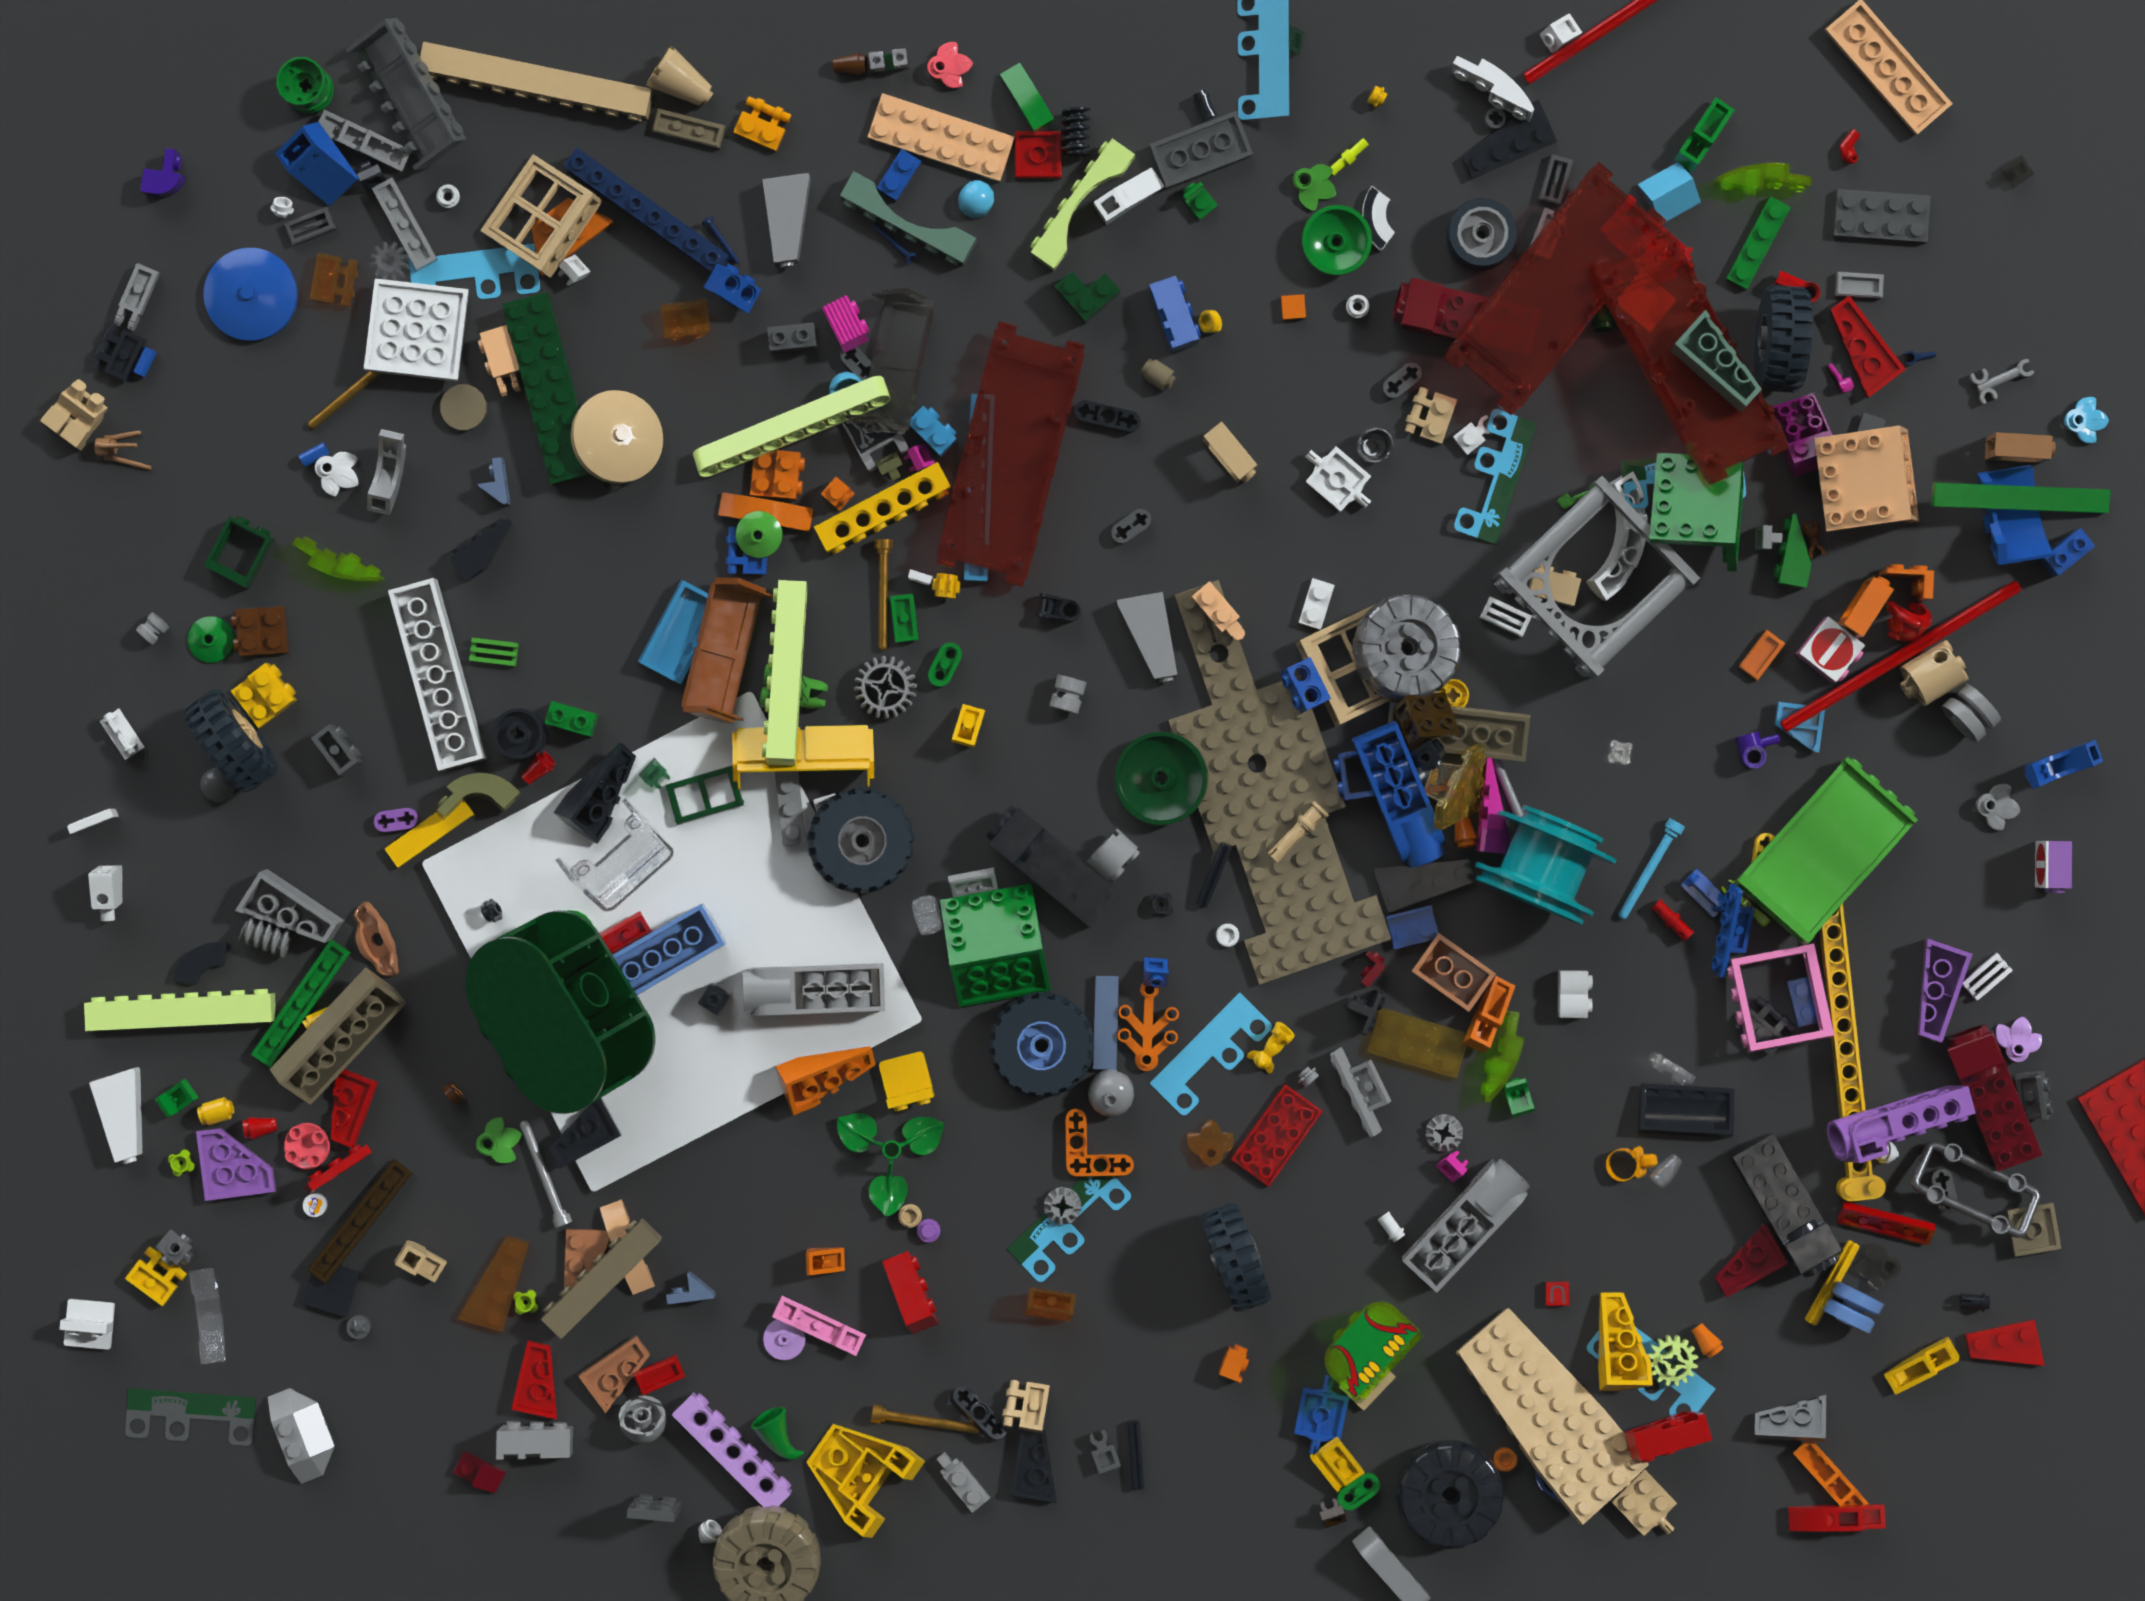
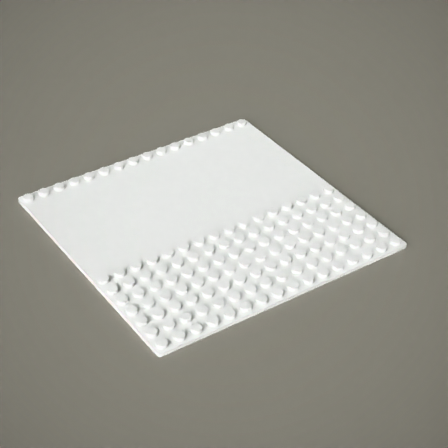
M747 692L736 699L733 715L743 718V721L721 723L699 717L632 752L636 755L627 782L622 784L618 796L621 797L619 804H615L611 814V817H613L612 823L598 844L568 826L553 813L564 796L580 781L578 780L423 861V867L470 958L486 943L544 913L557 910H574L587 915L599 934L640 911L653 932L704 903L724 937L726 945L637 995L653 1022L655 1049L649 1064L639 1075L602 1097L622 1136L576 1160L592 1191H597L784 1094L776 1070L777 1065L797 1057L868 1046L872 1048L920 1023L922 1020L858 894L835 888V886L827 883L820 873L815 870L811 856L808 853L807 834L810 829V822L816 813L801 784L806 843L782 844L775 772H740V792L744 800V806L698 818L680 825L676 824L665 785L733 765L732 732H737V728L764 727V720L767 721L752 692ZM728 773L704 780L712 808L735 801ZM698 782L674 789L682 817L706 810ZM490 899H493L500 905L503 917L501 920L488 922L483 917L481 906L484 905L485 901L489 902ZM884 964L885 1011L752 1016L751 1012L744 1013L742 972L749 971V968ZM710 983H714L732 994L730 1000L718 1016L698 1004ZM587 1107L568 1114L551 1112L561 1134Z

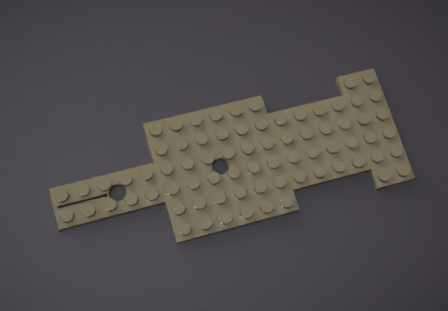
M1219 580L1211 582L1224 597ZM1202 585L1174 596L1212 705L1170 719L1168 722L1172 733L1179 734L1191 741L1205 759L1208 769V788L1198 809L1213 852L1218 850L1221 842H1225L1231 846L1236 845L1266 932L1244 940L1260 985L1391 940V936L1377 895L1354 902L1325 817L1315 826V830L1308 831L1279 863L1267 853L1298 822V817L1304 815L1313 806V801H1316L1327 813L1344 808L1346 805L1343 797L1339 796L1338 782L1313 710L1310 709L1300 714L1299 710L1294 708L1291 701L1292 695L1289 689L1283 686L1282 681L1256 690L1240 641L1234 640L1226 631L1220 633L1191 598L1204 586ZM1217 644L1224 645L1228 650V658L1221 663L1213 661L1210 657L1211 648ZM1301 675L1295 676L1298 681H1302ZM1305 692V698L1308 702H1310L1307 692ZM1259 754L1265 758L1266 767L1262 772L1255 773L1249 769L1248 760L1252 755Z

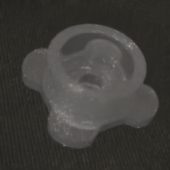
M1618 740L1611 741V752L1608 755V760L1612 763L1617 761L1623 765L1629 764L1633 745L1630 742L1620 743Z

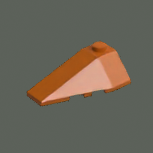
M868 1046L797 1057L777 1065L776 1070L780 1085L794 1116L820 1104V1099L828 1093L834 1094L839 1091L838 1086L847 1080L853 1081L875 1066L872 1048Z

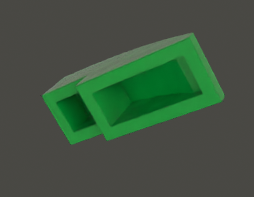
M1021 63L1000 74L1034 134L1054 123L1052 114Z
M1715 97L1673 160L1693 173L1735 109Z

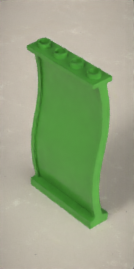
M1847 757L1842 760L1827 780L1734 882L1749 898L1803 946L1814 938L1815 934L1918 820L1914 816L1915 812L1910 807L1902 806L1897 801V796L1888 789L1884 790L1879 785L1880 781L1872 774H1866L1862 770V765L1854 758L1850 759Z

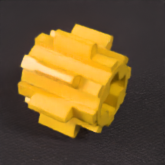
M937 573V577L933 579L932 590L935 591L934 596L955 599L956 593L960 591V581H957L958 576Z

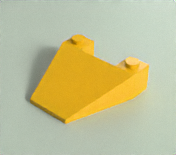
M832 1424L806 1463L844 1522L862 1537L873 1538L885 1518L868 1504L891 1471H894L903 1479L913 1480L925 1463V1460L908 1447Z

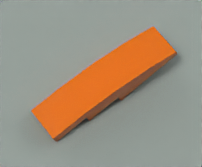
M1814 1441L1804 1442L1793 1452L1796 1458L1839 1506L1869 1504Z

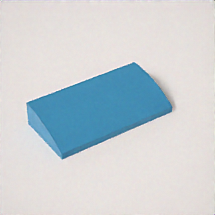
M681 579L638 662L681 684L691 666L694 650L698 647L697 638L708 593Z

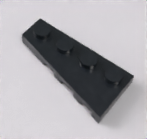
M1469 859L1427 863L1414 868H1409L1407 865L1372 869L1388 913L1476 882Z

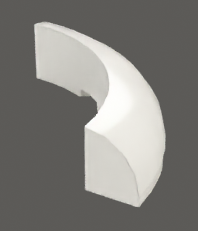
M1633 471L1624 478L1620 476L1610 482L1624 499L1625 496L1629 497L1631 503L1635 505L1643 501L1644 494ZM1632 478L1638 488L1632 490L1630 494H1624L1623 483ZM1616 508V533L1610 554L1599 571L1586 581L1595 595L1604 601H1607L1625 585L1632 571L1639 563L1646 542L1644 537ZM1645 508L1635 509L1636 512L1647 522V514H1645Z

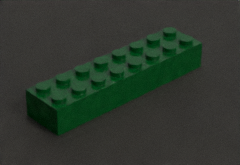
M548 292L503 303L504 314L550 484L558 486L591 477L592 475L579 463L572 448L571 426L581 406L551 295Z

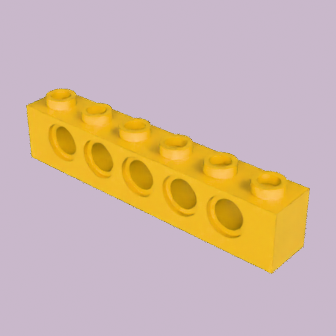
M937 462L814 526L827 553L833 552V554H837L846 549L845 544L851 541L855 544L865 539L866 533L872 530L875 533L887 527V522L893 519L895 522L908 516L906 512L914 508L916 511L928 506L927 501L933 498L940 500L949 495L948 490L952 488ZM923 482L930 483L932 485L930 493L921 494L919 492L920 484ZM902 493L910 494V503L901 505L898 502L899 495ZM881 504H888L890 506L888 515L881 516L878 514L877 509ZM862 514L868 515L870 518L869 524L865 527L857 524V518ZM841 525H846L849 528V533L844 538L838 537L836 534L837 528Z

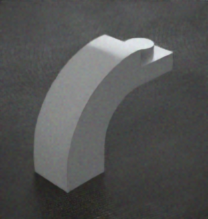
M381 429L379 433L377 467L367 494V510L386 515L391 514L399 491L405 463L406 444H404V434Z

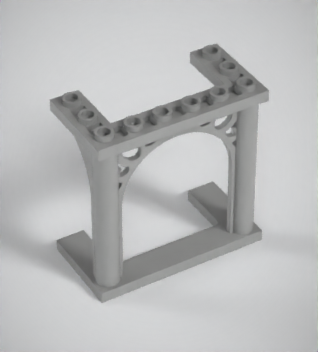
M1603 476L1595 480L1587 488L1590 491L1509 568H1504L1493 577L1496 581L1494 586L1502 594L1507 593L1510 595L1514 592L1517 595L1515 600L1523 608L1527 606L1533 612L1532 618L1539 625L1544 623L1549 629L1547 632L1555 642L1560 640L1566 646L1564 651L1572 659L1577 658L1574 661L1576 664L1574 669L1583 678L1588 677L1589 679L1599 676L1605 670L1603 667L1685 588L1694 585L1700 579L1668 544L1649 542L1650 525ZM1610 502L1672 568L1668 571L1669 575L1622 619L1608 625L1589 626L1572 620L1560 610L1551 594L1549 573L1552 561L1559 549L1598 511ZM1540 565H1543L1545 570L1543 574L1532 572L1535 568L1538 570ZM1531 578H1539L1543 581L1544 586L1540 590H1531L1527 586V581ZM1543 593L1547 597V601L1542 603V599L1534 595ZM1556 612L1561 614L1560 619L1554 617ZM1572 627H1576L1579 630L1577 640L1575 639V633H1570ZM1586 631H1591L1595 638L1591 648H1586L1582 642ZM1605 631L1608 633V635L1602 637L1604 641L1600 643L1601 637L1599 632Z

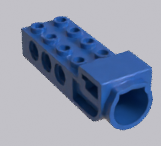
M1392 721L1352 738L1351 740L1400 859L1403 862L1406 861L1409 868H1414L1443 856L1446 853L1444 835L1398 724Z

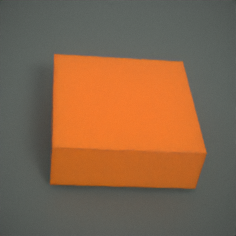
M1304 294L1281 296L1282 320L1306 318Z

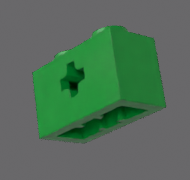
M551 701L545 723L593 737L599 714Z

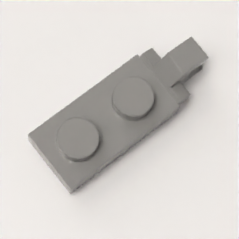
M946 1452L937 1457V1460L943 1467L940 1471L943 1478L972 1513L990 1499L989 1494L962 1461H959L957 1458L952 1461Z

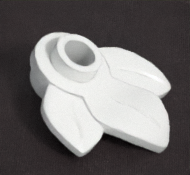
M338 452L333 457H320L315 463V471L321 477L323 490L329 495L336 496L340 487L352 488L357 486L358 478L351 467L357 462L358 458L347 452ZM325 463L331 465L329 472H325L322 468Z

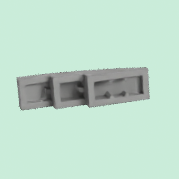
M325 109L322 111L318 122L332 140L402 172L410 153L404 150V146Z

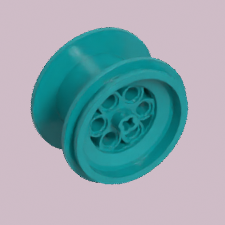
M1526 805L1522 806L1521 810L1524 811L1522 817L1499 810L1498 816L1518 825L1500 867H1490L1476 862L1475 867L1483 871L1481 876L1477 875L1476 880L1511 897L1579 925L1584 923V920H1582L1583 914L1593 917L1594 912L1579 905L1575 900V896L1592 857L1613 865L1616 864L1617 860L1596 849L1598 843L1602 844L1604 839L1570 822Z

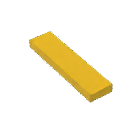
M463 801L445 820H442L436 812L386 847L385 851L397 868H399L475 814L466 801Z

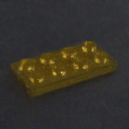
M1382 1008L1378 1012L1367 1052L1457 1079L1467 1046L1463 1043L1466 1032Z

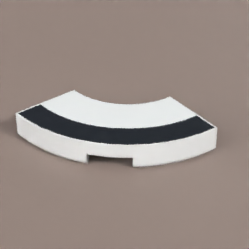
M1371 186L1363 203L1362 216L1369 224L1372 244L1381 252L1395 232L1391 229L1386 219V208L1390 199Z

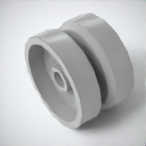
M1966 683L1956 691L1958 700L1949 698L1941 705V709L1962 734L1971 741L1978 743L1986 735L1984 726L1990 729L1994 728L2001 721V717L1993 705L1978 690Z

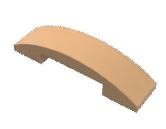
M621 1199L600 1207L611 1242L617 1236L622 1238L627 1233L625 1228L630 1224L629 1216ZM644 1259L625 1276L633 1295L655 1287Z

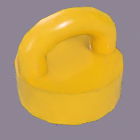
M1204 310L1199 316V326L1204 333L1220 332L1222 320L1217 311Z

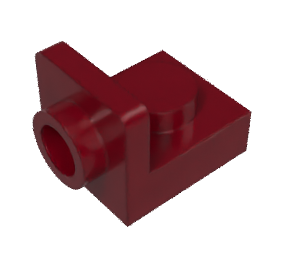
M1369 951L1365 953L1375 963L1373 967L1368 965L1360 974L1363 977L1360 982L1367 988L1386 968L1383 964L1385 959L1376 951L1372 954Z

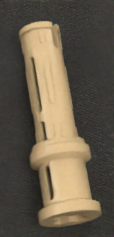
M1316 801L1312 802L1313 806L1304 815H1300L1295 826L1267 852L1277 863L1308 831H1314L1315 826L1323 817L1329 816Z

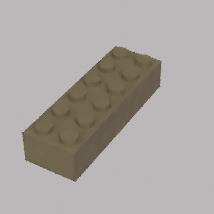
M365 967L270 1068V1071L280 1085L311 1105L406 1004L405 1000L394 987Z

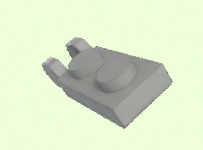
M136 264L118 305L120 307L114 319L115 325L120 326L124 321L127 310H130L133 314L127 329L132 332L136 329L140 315L142 316L160 275L159 272L141 264Z

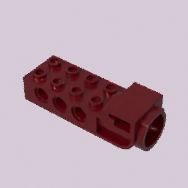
M1411 278L1409 283L1401 282L1392 316V322L1399 323L1400 328L1523 358L1530 355L1540 309L1446 288L1442 284L1417 278Z
M1982 1024L1949 1037L1950 1046H1947L1949 1055L1962 1085L1969 1087L1975 1109L1974 1115L1997 1171L1999 1172L2043 1156L1993 1031H1989L1987 1024Z

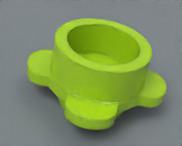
M186 1149L177 1155L171 1154L168 1157V1162L175 1176H181L183 1172L193 1171L195 1168V1164L191 1162L189 1157L190 1152Z
M529 1290L526 1293L516 1292L513 1295L516 1305L515 1312L522 1315L524 1312L529 1311L534 1313L538 1310V1305L535 1303L536 1292L534 1290Z

